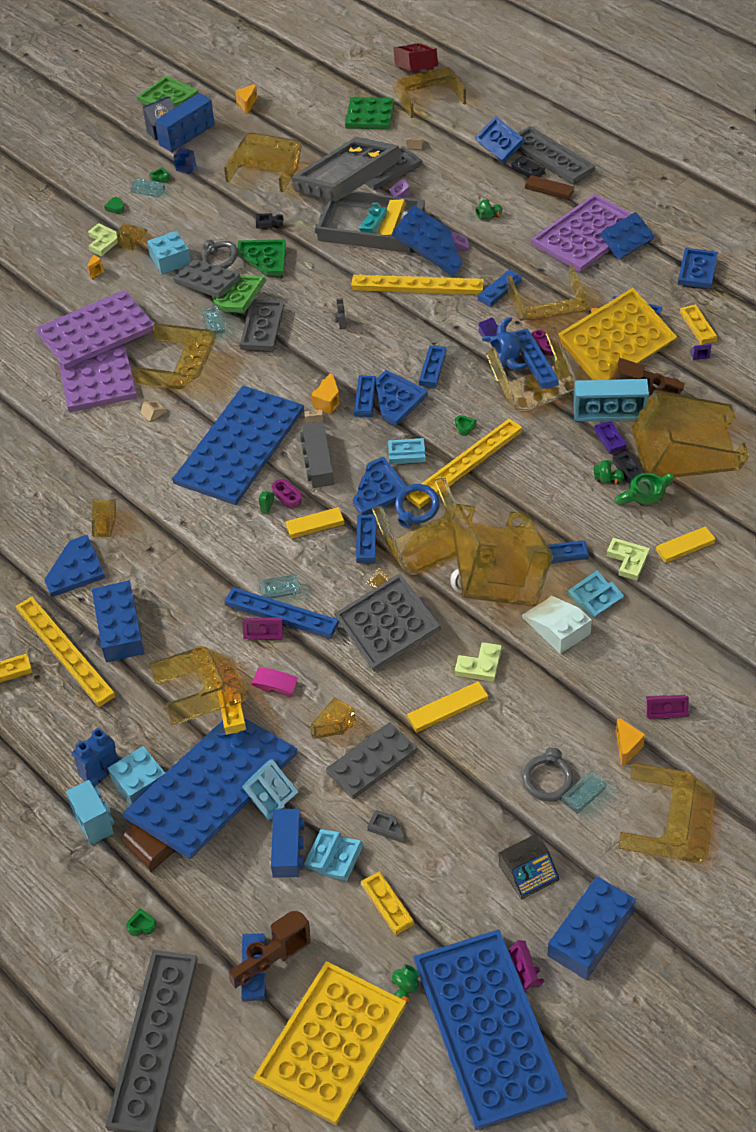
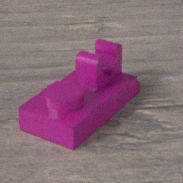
M245 618L242 620L243 639H283V618Z
M686 695L646 696L647 719L689 716V697Z
M518 940L508 952L523 989L526 992L529 988L540 987L544 983V979H538L537 977L540 968L533 966L526 941Z

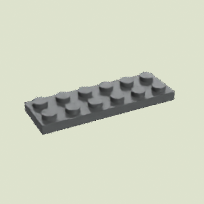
M531 126L518 133L525 139V142L518 148L520 152L572 184L595 171L594 164Z

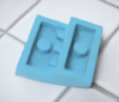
M595 571L567 591L569 597L594 618L624 597L612 581L608 583L598 571Z
M273 759L266 762L242 786L268 820L273 817V809L284 808V804L298 793L297 789Z
M321 829L303 865L305 868L324 876L347 881L364 845L361 840L342 837L340 832Z

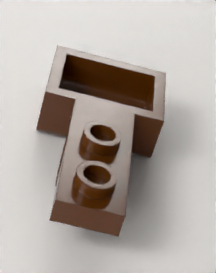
M622 358L618 359L610 374L609 380L647 379L648 392L653 397L658 396L661 391L679 397L685 385L684 382L676 378H668L660 373L644 370L645 365Z
M135 824L122 837L124 847L150 872L175 852L173 848Z
M291 911L271 924L272 943L265 946L261 942H253L247 947V959L228 971L230 983L235 989L240 985L243 986L249 983L252 977L259 972L267 971L271 964L281 959L284 962L311 943L309 921L301 912ZM255 955H262V957L258 959L252 958Z

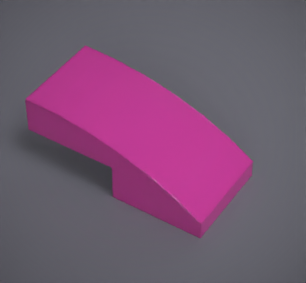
M258 667L251 685L268 693L272 689L290 697L298 677L278 670Z

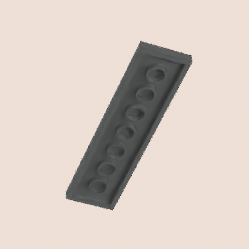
M152 950L105 1126L108 1131H156L198 961L197 955Z

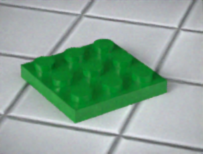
M350 97L345 129L390 130L394 98Z

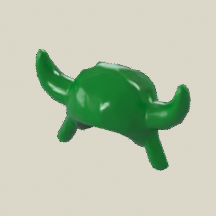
M653 473L639 474L632 479L629 490L616 496L615 503L627 504L635 501L640 505L648 506L660 502L666 492L665 488L672 484L674 475L667 473L665 476L660 477Z

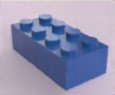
M199 93L155 120L159 146L173 152L214 126L212 100Z
M130 580L92 588L100 642L105 661L111 662L145 654Z
M596 876L549 941L547 956L587 980L634 913L636 899Z

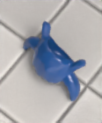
M512 317L505 318L499 323L496 336H482V341L491 343L497 357V365L492 370L494 375L506 365L513 371L523 370L528 365L516 362L520 356L521 343L514 333L506 332V327L512 321Z

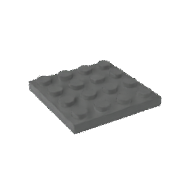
M401 573L334 613L338 622L374 672L441 630L440 625Z

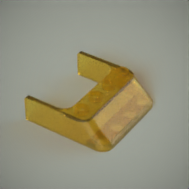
M447 66L423 73H416L408 77H401L393 85L395 95L410 118L414 117L413 102L406 93L408 91L448 82L462 104H466V89L454 71Z
M258 133L246 134L224 167L226 182L231 181L240 167H254L281 172L279 187L280 192H284L292 179L291 177L297 171L302 148L301 142Z
M569 266V282L575 294L574 299L523 307L512 276H508V293L518 319L523 322H531L586 311L589 308V302L574 266Z
M154 323L153 329L156 340L181 343L185 345L174 372L133 367L134 381L140 385L182 389L201 375L216 341V333L208 329Z
M551 327L546 332V336L556 359L554 366L551 368L559 380L558 386L550 389H541L533 374L508 381L495 347L486 353L503 396L519 412H525L574 394V384L577 380L555 327Z
M446 478L435 480L445 505L446 511L444 516L398 538H395L383 507L375 506L372 508L390 553L408 575L418 574L466 552L471 545L469 535Z
M196 646L191 650L150 663L156 684L196 671L203 685L200 692L166 704L172 725L241 703L248 698V691L232 658L207 647Z
M633 762L631 780L673 787L665 834L658 838L620 832L618 848L693 863L704 862L708 856L716 798L714 791L690 772Z

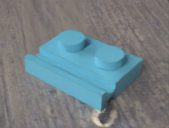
M424 438L388 440L389 464L426 462Z

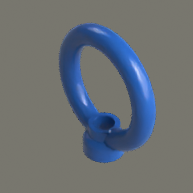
M412 484L403 488L398 493L395 501V508L399 515L398 523L405 528H410L412 523L420 524L431 520L437 514L440 506V500L435 490L424 484ZM414 491L427 493L432 499L430 511L422 516H414L409 511H405L403 509V500L409 493Z

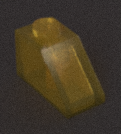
M123 223L116 232L119 248L134 251L147 233V229Z
M92 499V536L111 537L116 519V499Z
M334 697L310 725L311 737L318 739L344 734L348 728H352L355 724V709Z

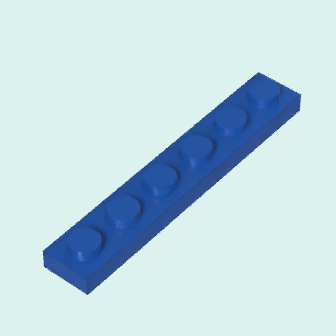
M528 328L511 332L520 340V353L541 389H550L558 386L559 380Z
M232 587L224 601L227 607L262 618H283V624L329 639L332 638L339 625L338 619Z

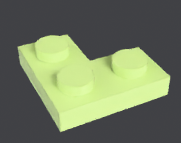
M100 223L88 231L89 237L95 239L89 245V250L99 256L104 255L123 240L122 234Z
M613 538L606 556L623 561L619 569V576L637 581L649 555L650 548Z
M482 642L478 658L458 655L455 676L494 682L502 645Z

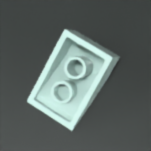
M554 596L549 597L522 615V618L559 654H562L591 635L592 620L580 608Z

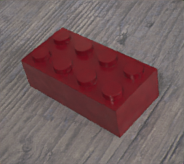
M423 43L393 47L395 65L404 68V70L418 73L420 69L430 71L434 70V67L439 66L437 48Z

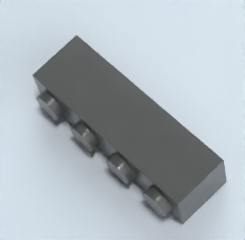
M323 421L302 424L303 431L300 432L301 443L305 442L302 445L303 455H307V457H304L305 468H309V470H306L308 481L312 482L313 488L334 485Z

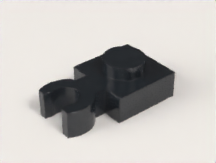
M257 213L256 229L272 228V225L282 227L284 217L282 214L273 216L272 213Z

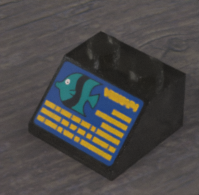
M537 833L499 852V867L521 900L559 881V876L549 850Z

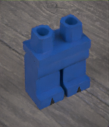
M96 728L89 739L76 744V749L71 752L73 757H75L74 760L79 777L84 782L90 780L93 787L107 777L106 773L110 775L108 767L121 760L116 753L114 740L100 728Z

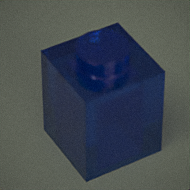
M180 148L173 156L175 169L178 172L190 174L196 167L193 150Z

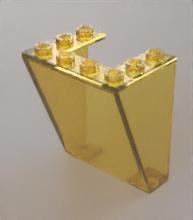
M655 390L631 426V432L644 471L657 474L660 477L671 473L674 475V478L740 470L750 456L745 443H741L738 449L734 451L727 429L736 418L732 405Z
M456 504L451 523L463 598L537 606L553 554L530 516L526 513L510 511L505 528L473 524L471 522L475 506ZM464 510L469 511L468 516H466ZM515 518H521L522 522L520 525H512V521Z

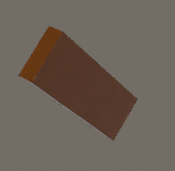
M533 175L525 183V189L567 200L573 194L575 187Z

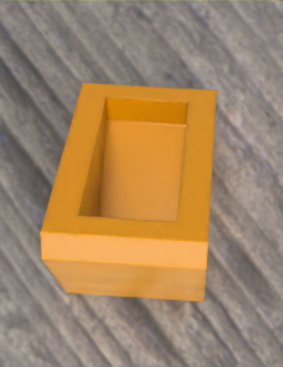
M256 84L235 91L236 102L245 114H249L258 98Z
M617 719L616 735L622 766L626 765L643 748L645 734L623 719Z

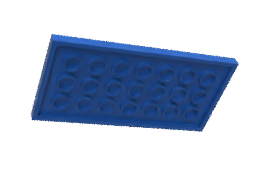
M242 386L173 477V484L237 505L305 410L304 405Z
M244 718L246 730L226 735L222 720L123 812V816L131 823L191 860L251 800L242 786L270 759H273L282 770L297 755L298 748Z
M500 929L413 956L414 964L420 973L419 977L475 1131L567 1100V1094Z

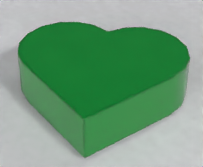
M161 167L150 173V180L152 182L166 183L170 180V175Z
M120 197L111 198L104 206L106 211L120 214L124 211V205Z
M459 415L455 418V427L458 428V433L461 436L469 435L477 425V420L464 415Z
M263 491L259 496V505L261 512L268 514L274 502V493Z
M141 908L137 910L126 924L127 931L132 936H139L142 933L151 934L156 930L157 926L155 919Z

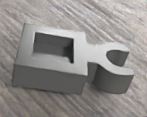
M343 298L336 299L337 313H334L335 323H339V329H346Z

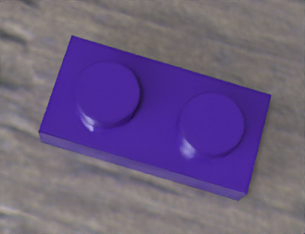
M612 421L594 426L595 433L609 454L626 450L627 444Z

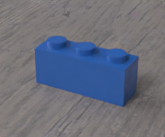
M273 809L271 850L273 878L299 877V868H303V855H300V849H304V836L300 835L301 830L305 829L304 817H300L299 809Z

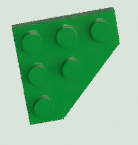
M286 239L238 240L237 249L240 258L266 276H284Z

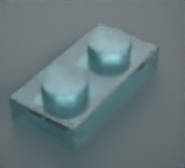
M137 178L130 188L132 193L160 197L165 190V183Z
M218 306L201 309L208 335L224 333L225 328Z
M297 574L259 581L262 596L270 599L301 593Z
M590 771L562 796L561 801L578 814L606 789L607 783Z

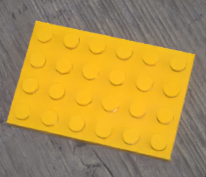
M631 288L558 333L556 338L592 380H609L610 374L619 358L639 364L674 342L677 336L634 288Z
M326 961L254 1075V1082L337 1126L406 1008L407 1002Z

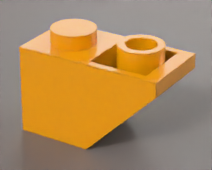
M329 374L323 379L319 387L311 394L313 408L328 414H332L340 404L339 391L333 374Z

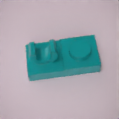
M372 203L373 208L368 209L369 215L359 227L360 232L375 233L388 213L387 208H381L379 203Z

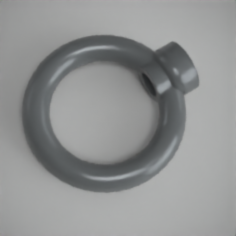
M207 240L203 245L205 251L201 261L209 263L208 257L210 254H215L218 248L228 247L231 249L229 259L222 264L215 265L227 269L235 262L238 256V249L230 241L215 243L213 240Z
M547 748L545 755L531 759L524 768L522 775L524 786L533 797L539 800L555 801L561 799L572 788L574 781L573 772L568 763L561 758L562 752L559 749ZM542 763L553 767H560L565 775L564 785L559 790L550 793L538 790L531 781L533 769Z

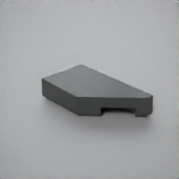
M375 810L367 830L405 843V835L402 833L396 817Z

